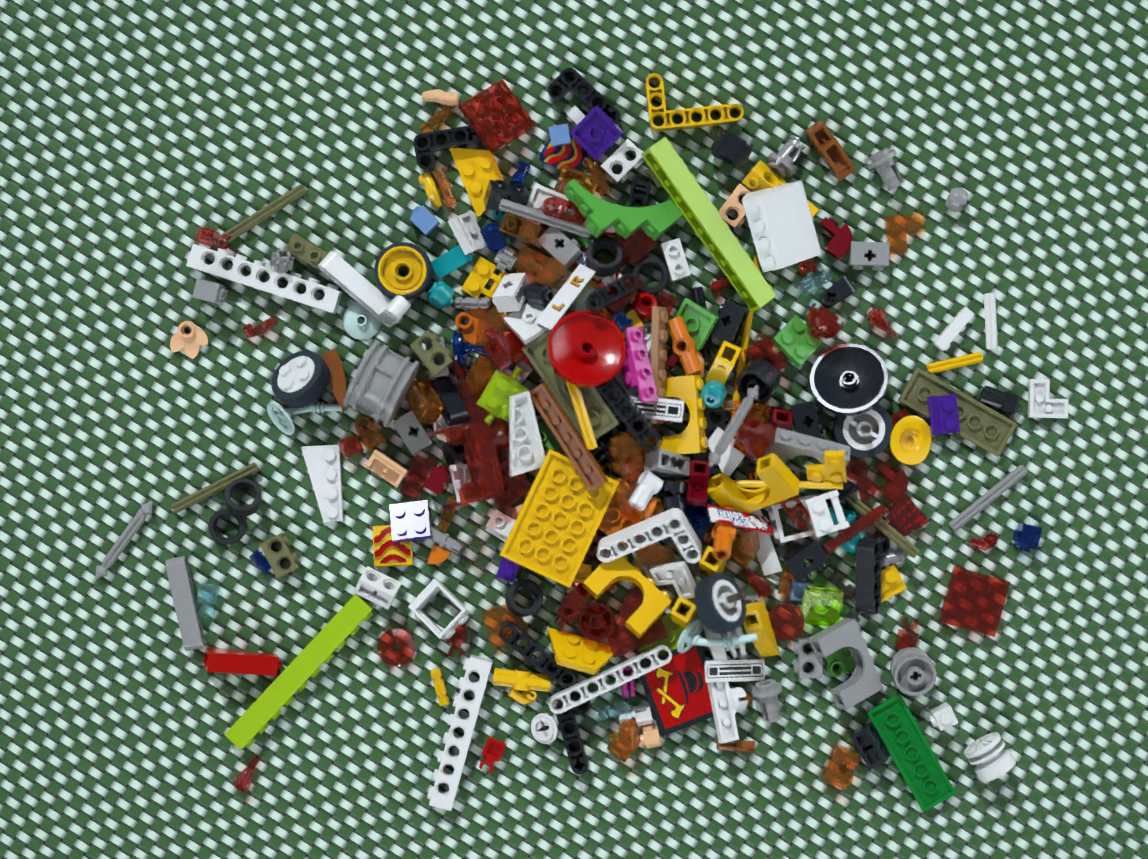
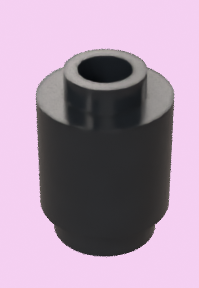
M531 283L525 287L524 297L529 302L547 305L553 299V291L549 285Z

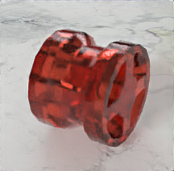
M812 258L796 263V267L803 278L808 273L817 271Z

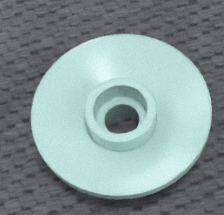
M358 302L349 306L343 316V325L346 332L355 339L366 340L372 338L381 327V322ZM359 317H364L365 322L363 324L358 323Z

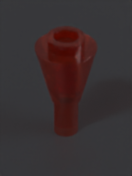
M873 308L867 314V322L885 331L892 339L898 335L890 326L881 308Z
M748 567L742 571L750 580L759 598L761 596L766 598L773 591L771 583L755 575Z
M253 756L248 766L232 781L235 783L234 787L242 792L245 789H250L254 769L259 762L258 758Z

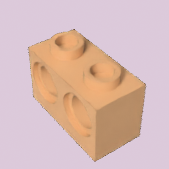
M740 183L718 211L731 229H734L736 226L740 228L746 220L743 217L746 214L745 209L739 202V197L745 196L746 193L751 191ZM735 211L737 219L730 220L727 217V212Z

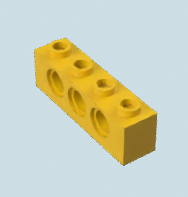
M761 160L742 181L753 192L788 184ZM808 201L813 218L819 209Z

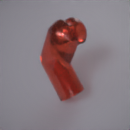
M990 533L982 539L971 537L968 545L981 550H988L997 543L998 536L995 533Z

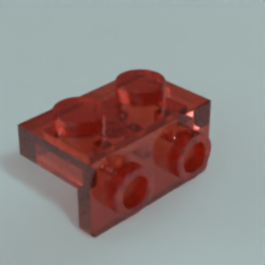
M759 336L744 350V353L751 361L756 360V358H763L778 371L788 367L785 363L786 357L780 351L776 353L773 350L774 344L768 338L763 339Z

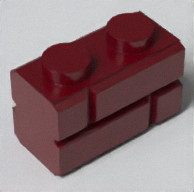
M439 464L438 467H432L429 477L426 478L423 484L424 487L436 494H445L449 488L448 484L452 482L449 467L443 464Z

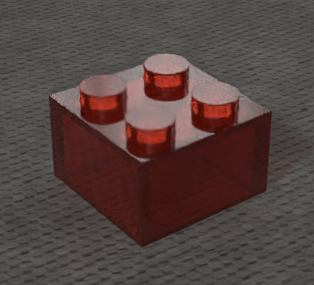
M509 458L479 483L503 512L507 511L529 492L532 486L523 473L513 477L509 476Z

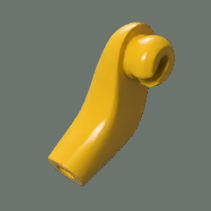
M425 172L424 175L419 176V183L421 185L425 184V192L433 208H438L442 206V202L435 181L429 172Z

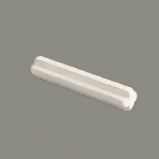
M986 293L984 294L986 348L988 350H995L998 348L995 294Z

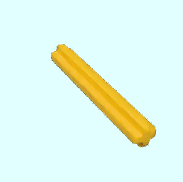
M566 381L587 450L597 448V442L580 387Z

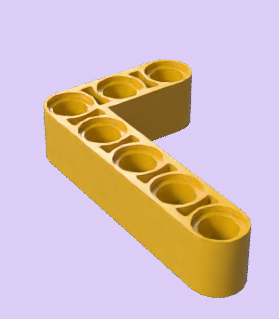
M653 73L646 79L645 89L649 125L655 132L736 124L744 115L743 107L739 104L666 111L662 77L659 74ZM655 79L659 82V86L652 88L649 85V81ZM657 98L662 104L659 107H654L651 104V100ZM730 110H737L740 114L739 117L732 118L729 113ZM716 111L721 117L719 120H713L710 113ZM697 113L702 119L700 122H694L691 115ZM678 115L683 121L681 124H675L672 121V117ZM659 117L664 123L662 126H656L653 123V119Z

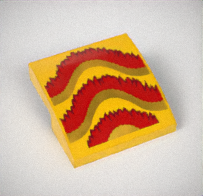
M391 525L373 526L374 567L413 565L412 541L393 543Z

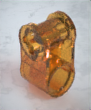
M363 415L355 420L354 427L370 453L380 444L387 443L369 416ZM361 419H365L369 423L366 430L359 427Z

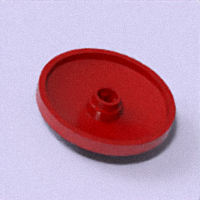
M577 311L564 316L556 323L548 339L547 352L553 369L565 381L580 387H595L607 383L619 372L625 360L626 344L622 332L611 319L593 311Z

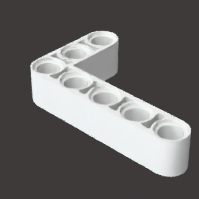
M330 251L318 265L325 275L387 327L397 323L411 306L406 299L399 295L390 300L333 251Z
M673 508L600 539L598 542L597 558L602 562H610L671 536L684 559L689 563H697L701 559L702 544L682 510Z

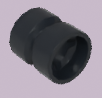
M663 482V494H665V497L662 499V510L678 508L682 511L687 510V499L684 497L688 493V483Z

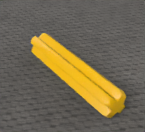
M981 352L934 362L927 364L926 369L929 374L972 365L983 362V355Z

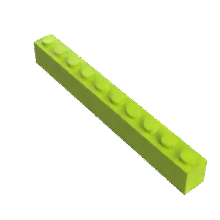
M664 137L641 154L751 313L776 296L773 288L766 282L761 271L752 262L750 255L741 246L739 239L734 236L727 222L722 219L717 208L708 199L706 192L699 186L695 176L685 166L684 160L676 153L672 143Z
M355 594L224 735L240 750L245 746L249 748L256 741L253 737L258 732L262 734L269 727L266 723L271 718L275 720L282 713L279 709L284 704L288 706L295 699L292 695L297 690L301 692L308 685L305 681L310 676L314 678L321 671L319 666L323 662L327 664L334 657L333 651L336 648L340 651L347 643L345 640L349 634L354 636L360 629L358 625L361 621H368L373 615L371 611L374 607L366 599Z

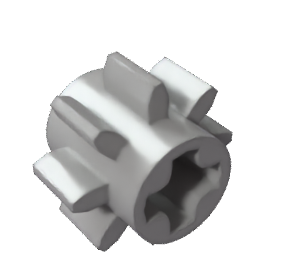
M509 247L505 251L500 249L494 259V262L498 263L496 268L502 272L506 268L511 271L517 260V257L514 256L515 251Z
M279 249L276 253L272 252L270 266H274V270L278 273H286L288 269L292 270L295 257H290L291 254L288 250Z

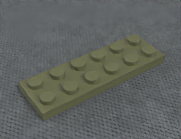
M549 329L522 348V350L583 438L567 383L556 373L548 358L547 344L552 331ZM580 387L595 439H597L620 422L596 387Z
M916 367L897 401L929 418L927 397L956 394L960 432L956 434L999 457L1018 423Z

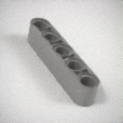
M181 556L167 559L165 562L184 649L185 651L204 648L206 647V640L187 557Z

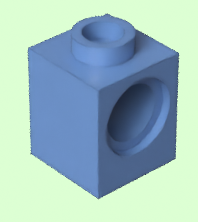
M423 205L421 207L417 206L410 213L411 217L409 219L426 236L440 224Z

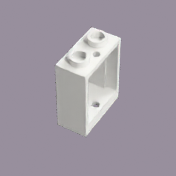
M816 494L770 505L771 509L768 510L770 521L774 520L775 528L772 529L775 540L778 539L780 543L815 535L812 529L784 536L778 509L804 503V500L816 497Z
M433 579L408 606L438 638L443 640L449 639L455 633L454 629L459 624L462 625L469 618L467 615L470 613L437 579ZM440 590L461 610L443 631L422 611Z

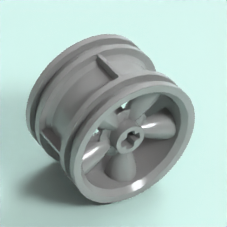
M376 340L361 361L349 385L343 406L348 408L351 405L352 411H360L374 418V422L378 424L382 421L384 422L383 426L388 428L414 382L420 362L416 360L412 363L411 357L407 356L404 358L390 351L387 345L381 347V342Z

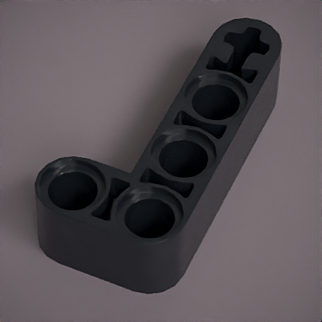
M566 68L549 85L548 97L551 101L560 102L571 93L591 111L594 108L592 103L595 100H600L603 103L601 109L605 111L606 107H608L607 113L611 116L615 114V121H612L616 125L619 124L620 112L575 69ZM567 74H572L575 80L569 83L564 80V77ZM581 87H586L589 93L582 96L578 93V90ZM554 88H559L562 93L556 97L551 94V91Z
M475 124L418 134L414 138V149L418 167L424 172L432 171L435 167L434 152L485 143L489 138L487 128L482 124ZM478 130H481L482 133H485L482 134V138H478V136L475 135L478 133ZM468 131H471L473 140H470ZM464 133L466 138L464 141L459 142L456 140V135ZM440 136L447 138L446 143L443 145L437 143V139ZM421 139L428 141V145L424 148L418 146V142ZM424 158L431 159V164L428 167L421 165V161Z
M868 535L857 542L856 610L858 612L876 615L880 611L881 556L889 551L890 540L888 537Z
M581 694L571 696L570 698L578 700ZM559 700L556 703L555 708H559V706L562 705L563 702ZM591 700L587 701L588 705L585 708L575 706L569 709L567 713L556 714L570 766L576 774H583L587 771L588 759L575 716L588 712L591 708ZM572 723L574 729L568 732L564 729V725ZM573 741L578 742L580 745L576 750H572L569 747V744ZM577 755H579L580 762L583 763L582 768H579V766L576 765Z

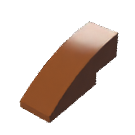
M818 120L804 131L818 154L840 181L856 170L838 140L832 136L823 121Z
M336 348L323 354L322 357L330 369L328 385L344 412L347 409L343 406L347 393L346 375Z

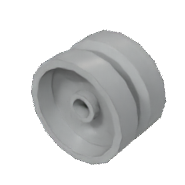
M917 647L901 649L893 656L890 662V672L896 686L902 693L909 696H920L933 688L937 672L930 657L924 650Z

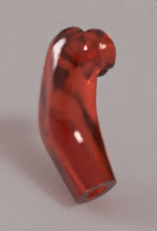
M270 317L254 328L251 324H247L242 328V331L247 338L259 336L278 325V320L276 317Z

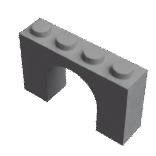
M776 427L762 457L775 453L785 464L788 459L794 456L807 455L816 458L821 464H825L824 451L844 450L847 467L850 461L851 446Z
M844 618L809 638L816 656L826 657L843 647H847L853 653L855 669L852 676L844 683L830 690L838 708L849 709L883 689L881 676L876 671L874 659L869 654L867 642L862 637L860 625L855 619Z

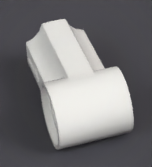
M645 470L640 475L637 481L638 486L628 501L633 508L644 511L652 496L663 485V480L649 470Z

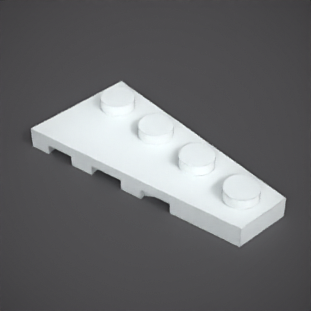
M529 391L509 396V476L513 477L540 468L545 458Z
M340 445L302 446V453L323 522L344 521Z

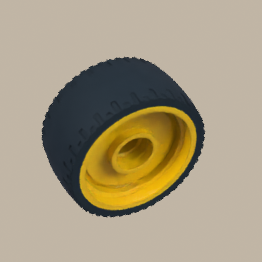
M407 242L391 244L376 259L374 266L375 280L379 288L391 298L397 295L406 300L417 298L426 291L431 283L433 272L431 261L427 254L414 244ZM402 267L409 269V274L406 277L399 275V270Z

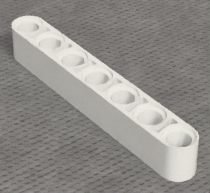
M659 645L551 696L549 708L555 714L563 713L655 670L671 661V650L666 645ZM660 650L668 651L667 658H658V652ZM643 658L650 659L651 664L648 667L640 665V661ZM630 666L633 668V673L628 676L624 675L622 672L623 668ZM607 675H614L616 677L615 682L608 684L605 681ZM590 683L598 685V689L595 692H590L587 689ZM578 691L581 697L578 700H573L570 698V693ZM560 699L563 702V706L555 708L552 702Z

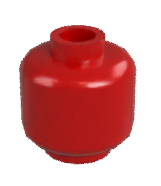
M641 293L635 297L631 311L634 309L641 321H648L652 318V306L658 307L657 300L649 293Z

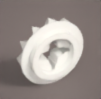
M540 713L531 722L532 734L540 743H551L557 739L556 736L559 733L557 725L559 723H556L554 717L548 713ZM548 725L550 727L548 730H541L544 726Z

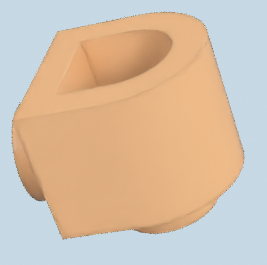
M653 724L642 726L643 734L640 735L642 746H646L647 749L662 746L658 725L653 726Z

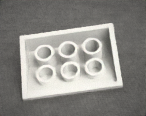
M802 180L745 194L742 202L763 273L782 269L822 254Z

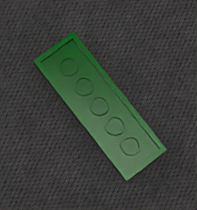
M900 693L893 695L866 711L923 812L957 794Z

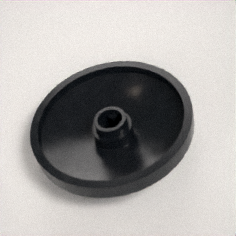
M854 343L834 346L823 352L812 367L810 374L812 393L817 402L832 413L844 416L865 413L874 408L883 399L887 391V367L880 355L867 346Z

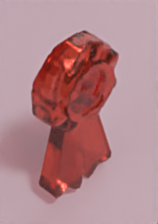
M858 457L851 458L846 467L847 477L856 481L860 501L870 500L867 488L872 495H875V492L880 490V488L866 476L868 472L866 461Z

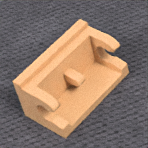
M375 449L365 466L396 488H398L409 471L378 449Z

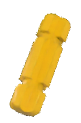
M440 668L430 671L432 679H434L433 684L436 695L439 696V705H448L450 701L448 695L446 696L447 690L444 680L441 678Z

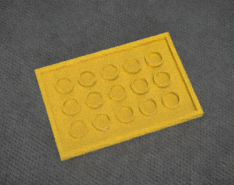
M549 449L499 555L570 588L619 482L607 477V482L590 491L571 460Z

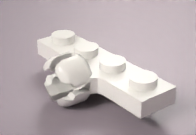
M707 682L719 743L738 740L739 735L735 713L747 707L748 700H738V698L747 696L746 692L741 687L730 688L728 682Z

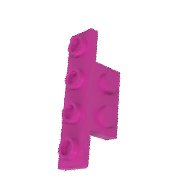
M627 327L624 331L628 348H626L625 360L621 367L626 390H632L638 387L641 403L657 402L659 399L642 327Z

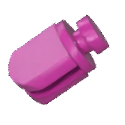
M623 668V674L631 675L632 668ZM634 679L628 682V691L627 683L620 685L622 698H627L628 692L630 697H635Z

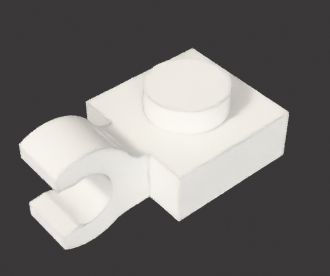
M650 704L631 707V712L618 714L620 727H627L631 723H634V727L653 724Z

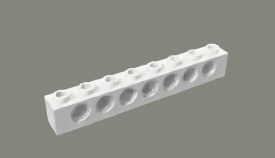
M202 242L199 245L193 244L186 264L188 267L336 314L342 292L338 291V286L328 283L326 287L320 285L319 280L310 277L307 281L301 279L302 275L291 272L290 275L278 273L274 270V266L270 269L265 267L266 263L254 260V263L248 262L247 257L239 254L233 257L228 255L229 251L220 248L214 251L210 249L211 245ZM209 255H214V262L208 265L206 258ZM231 260L233 267L231 270L226 271L224 265L227 261ZM249 266L251 274L245 277L243 269ZM264 272H268L270 275L267 282L261 281V275ZM282 278L288 280V285L285 288H280L279 281ZM300 284L306 285V292L304 294L297 292ZM318 290H323L325 293L322 300H317L315 297Z
M472 654L469 659H465L463 670H466V673L459 680L458 688L461 691L459 696L455 695L453 707H456L454 714L450 713L447 725L451 727L449 733L445 732L442 743L446 745L444 751L440 750L437 762H440L439 770L435 769L432 778L435 781L434 788L430 787L427 799H430V806L448 811L452 810L493 660ZM477 672L480 675V679L472 681L469 674ZM468 690L473 691L475 697L469 700L465 698L464 692ZM467 709L470 715L467 718H463L460 716L459 711ZM460 727L464 730L465 734L457 736L454 733V729ZM456 746L459 749V753L453 755L449 752V748ZM448 764L452 765L454 767V771L452 773H447L444 770V766ZM446 783L449 786V790L441 791L439 784Z

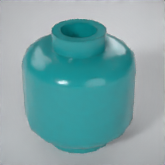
M434 281L425 292L427 294V301L437 309H442L445 306L449 308L455 300L453 298L454 290L443 281Z
M711 380L704 385L700 392V398H703L706 407L711 409L718 408L723 404L727 391L724 384Z

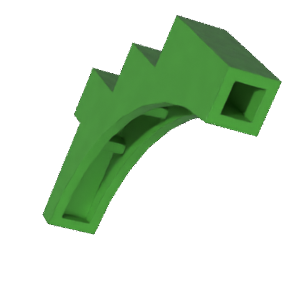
M574 179L568 182L563 190L567 199L572 201L578 207L579 212L587 217L584 225L587 231L596 238L613 226L616 232L626 240L642 227L645 234L655 241L684 217L672 198L654 206L625 207L596 197L585 190Z

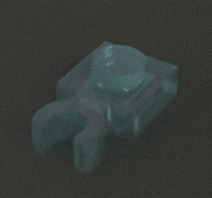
M822 270L816 276L804 277L796 284V287L801 294L807 296L821 288V284L831 281L832 278L826 270Z
M198 584L197 603H203V607L199 610L200 617L204 616L205 609L210 611V617L215 615V609L212 604L218 603L219 584Z
M622 699L614 702L610 708L598 711L600 721L631 711L629 701L624 702Z

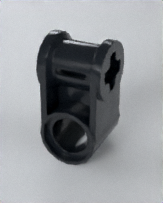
M633 177L628 207H632L634 202H640L642 207H646L652 181H640Z
M844 275L821 294L820 303L823 307L831 308L854 293L857 288L849 277ZM832 295V296H833L832 301H829V302H828V301L826 300V298H827L828 296Z

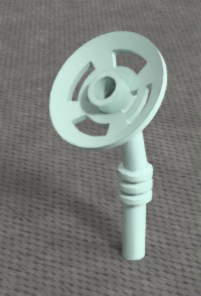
M273 402L267 405V412L271 420L287 435H292L295 432L291 419L292 415L306 412L315 413L316 411L317 413H320V411L321 413H324V411H342L339 404H324V402H321V404L320 402H317V404L313 402L303 408L283 409Z
M695 618L683 630L677 644V650L680 653H685L693 645L724 646V648H727V646L731 647L732 645L735 647L736 644L758 640L756 633L736 637L731 635V637L727 636V638L724 636L722 639L702 638L700 635L702 621L699 618Z

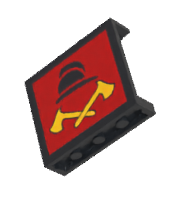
M693 645L685 653L678 652L677 648L671 650L672 659L669 663L639 677L662 737L714 717L708 685L705 682V661H711V659L707 660L704 654L708 652L706 646ZM668 652L658 655V658H667ZM650 659L640 661L642 667H648L651 664Z

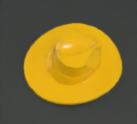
M914 415L900 419L894 426L890 436L892 454L898 461L907 465L919 464L926 458L931 446V431L928 424L922 418Z

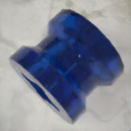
M625 310L620 311L611 318L622 333L625 328L630 327L634 323L632 319L626 316Z

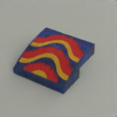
M571 134V144L552 147L549 136L537 160L571 178H575L587 151Z

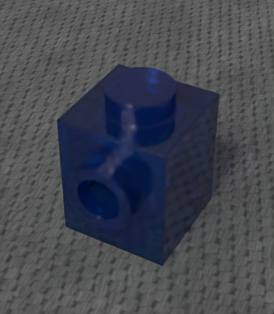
M490 222L483 226L484 229L480 232L492 254L509 246L498 223Z
M1019 523L1017 530L1013 533L1014 545L1020 546L1019 550L1031 552V549L1037 550L1042 527Z

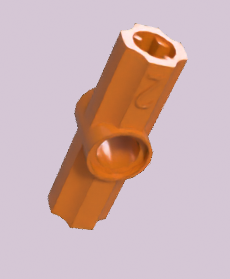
M678 316L668 320L666 324L673 340L672 347L674 352L679 355L686 376L703 370L695 350L696 342L690 337L683 317ZM683 342L686 343V350L682 346Z
M728 505L722 507L733 510V507ZM715 523L711 537L714 538L712 554L715 556V559L721 561L728 560L730 557L732 542L736 535V528L734 526Z

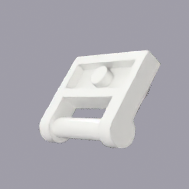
M838 490L804 500L816 537L850 527L838 499ZM829 498L839 523L836 525L833 524L826 503V499Z

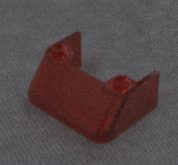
M480 420L425 433L426 437L445 433L449 444L454 446L463 444L471 482L465 483L460 487V501L442 505L443 509H451L502 495L504 483L491 427L486 421Z

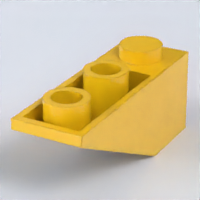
M722 341L704 380V385L711 380L725 384L741 348Z
M764 601L746 604V616L743 625L747 634H757L758 641H753L752 643L761 658L779 655V648Z

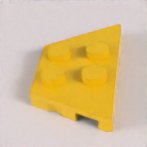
M450 148L477 218H479L486 210L484 197L489 180L504 181L494 155L489 150Z
M548 628L547 637H550L551 649L555 654L557 665L595 675L619 651V647L553 628Z

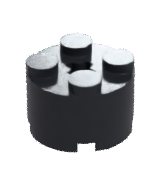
M720 129L710 148L713 151L711 155L720 160L723 157L730 160L729 165L737 169L740 166L744 167L755 146L751 144L748 147L746 146L747 141L730 132H727L725 135L723 134L724 130Z
M756 358V360L748 362L736 380L737 391L744 399L747 397V389L758 385V399H754L753 404L755 402L764 404L770 400L779 386L781 373L763 358Z

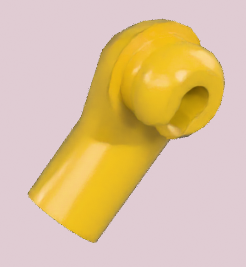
M512 688L508 693L509 697L522 705L532 703L537 699V693L533 690L519 692Z

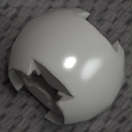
M952 188L945 205L953 212L963 211L969 195L962 188Z

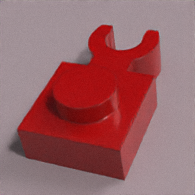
M489 736L481 754L486 756V758L480 762L479 768L482 769L483 765L487 763L490 765L488 772L491 773L494 769L493 761H500L507 743Z

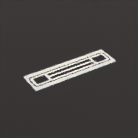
M613 393V399L615 401L619 400L620 394ZM629 395L648 419L682 422L684 401L658 398L655 416L654 402L641 403L640 396ZM609 404V407H610V409L612 410V412L614 413V415H618V414L615 412V410L611 407V405ZM628 405L624 409L627 416H630L632 413V409Z
M764 659L705 661V682L765 680Z

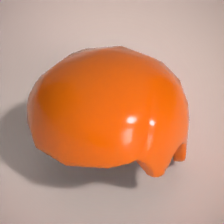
M652 497L644 511L639 510L640 521L662 513V500Z

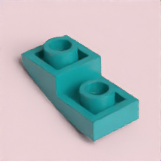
M459 244L431 261L436 275L441 279L473 260L474 256L472 253L465 255Z

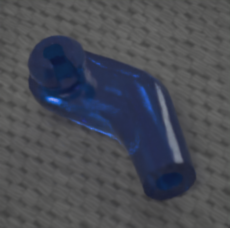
M523 160L517 163L516 167L518 170L511 177L509 184L522 185L527 177L531 166Z

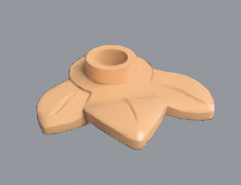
M191 321L182 322L178 327V332L170 340L172 352H178L183 349L185 354L191 359L198 355L200 345H208L206 333L197 329L196 325ZM187 327L191 328L190 334L185 333Z

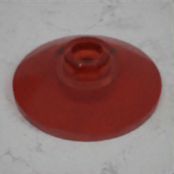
M392 628L385 631L377 644L380 658L390 666H403L413 658L416 650L413 636L401 628ZM395 643L400 644L401 648L399 650L394 648Z

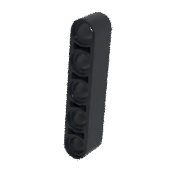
M615 377L608 381L605 386H596L646 450H656L661 447L663 443L661 435ZM615 390L620 393V398L617 401L612 397ZM627 405L632 409L630 416H627L624 412ZM638 421H642L644 424L642 431L636 428ZM650 436H653L656 439V444L654 447L650 446L648 443V439Z
M504 620L500 623L499 636L502 641L562 687L569 688L575 685L576 676L574 669L557 665L553 669L548 668L547 665L549 663H556L554 653L514 622ZM505 628H511L513 630L510 634H504L502 632ZM521 639L527 641V644L524 646H520L517 643ZM535 651L542 652L540 657H534L532 654ZM565 674L572 675V677L569 680H564L562 678Z

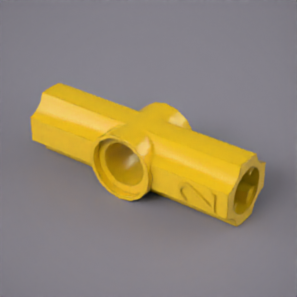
M495 668L493 685L513 687V689L520 691L538 690L550 692L551 678L547 674L533 673L526 669L509 670Z

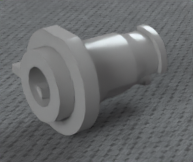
M794 135L789 137V141L783 145L777 154L771 153L766 159L768 167L781 178L791 177L794 174L792 165L799 157L800 152L806 147L805 144H797L800 138Z
M886 147L870 156L865 162L869 169L876 168L881 179L888 186V191L899 187L900 183L905 182V180L901 178L900 171L892 158L897 154L894 149L889 150Z
M773 679L761 680L752 688V696L759 698L761 711L764 715L763 721L769 718V723L779 721L782 718L779 713L780 706L777 694L782 692V685Z

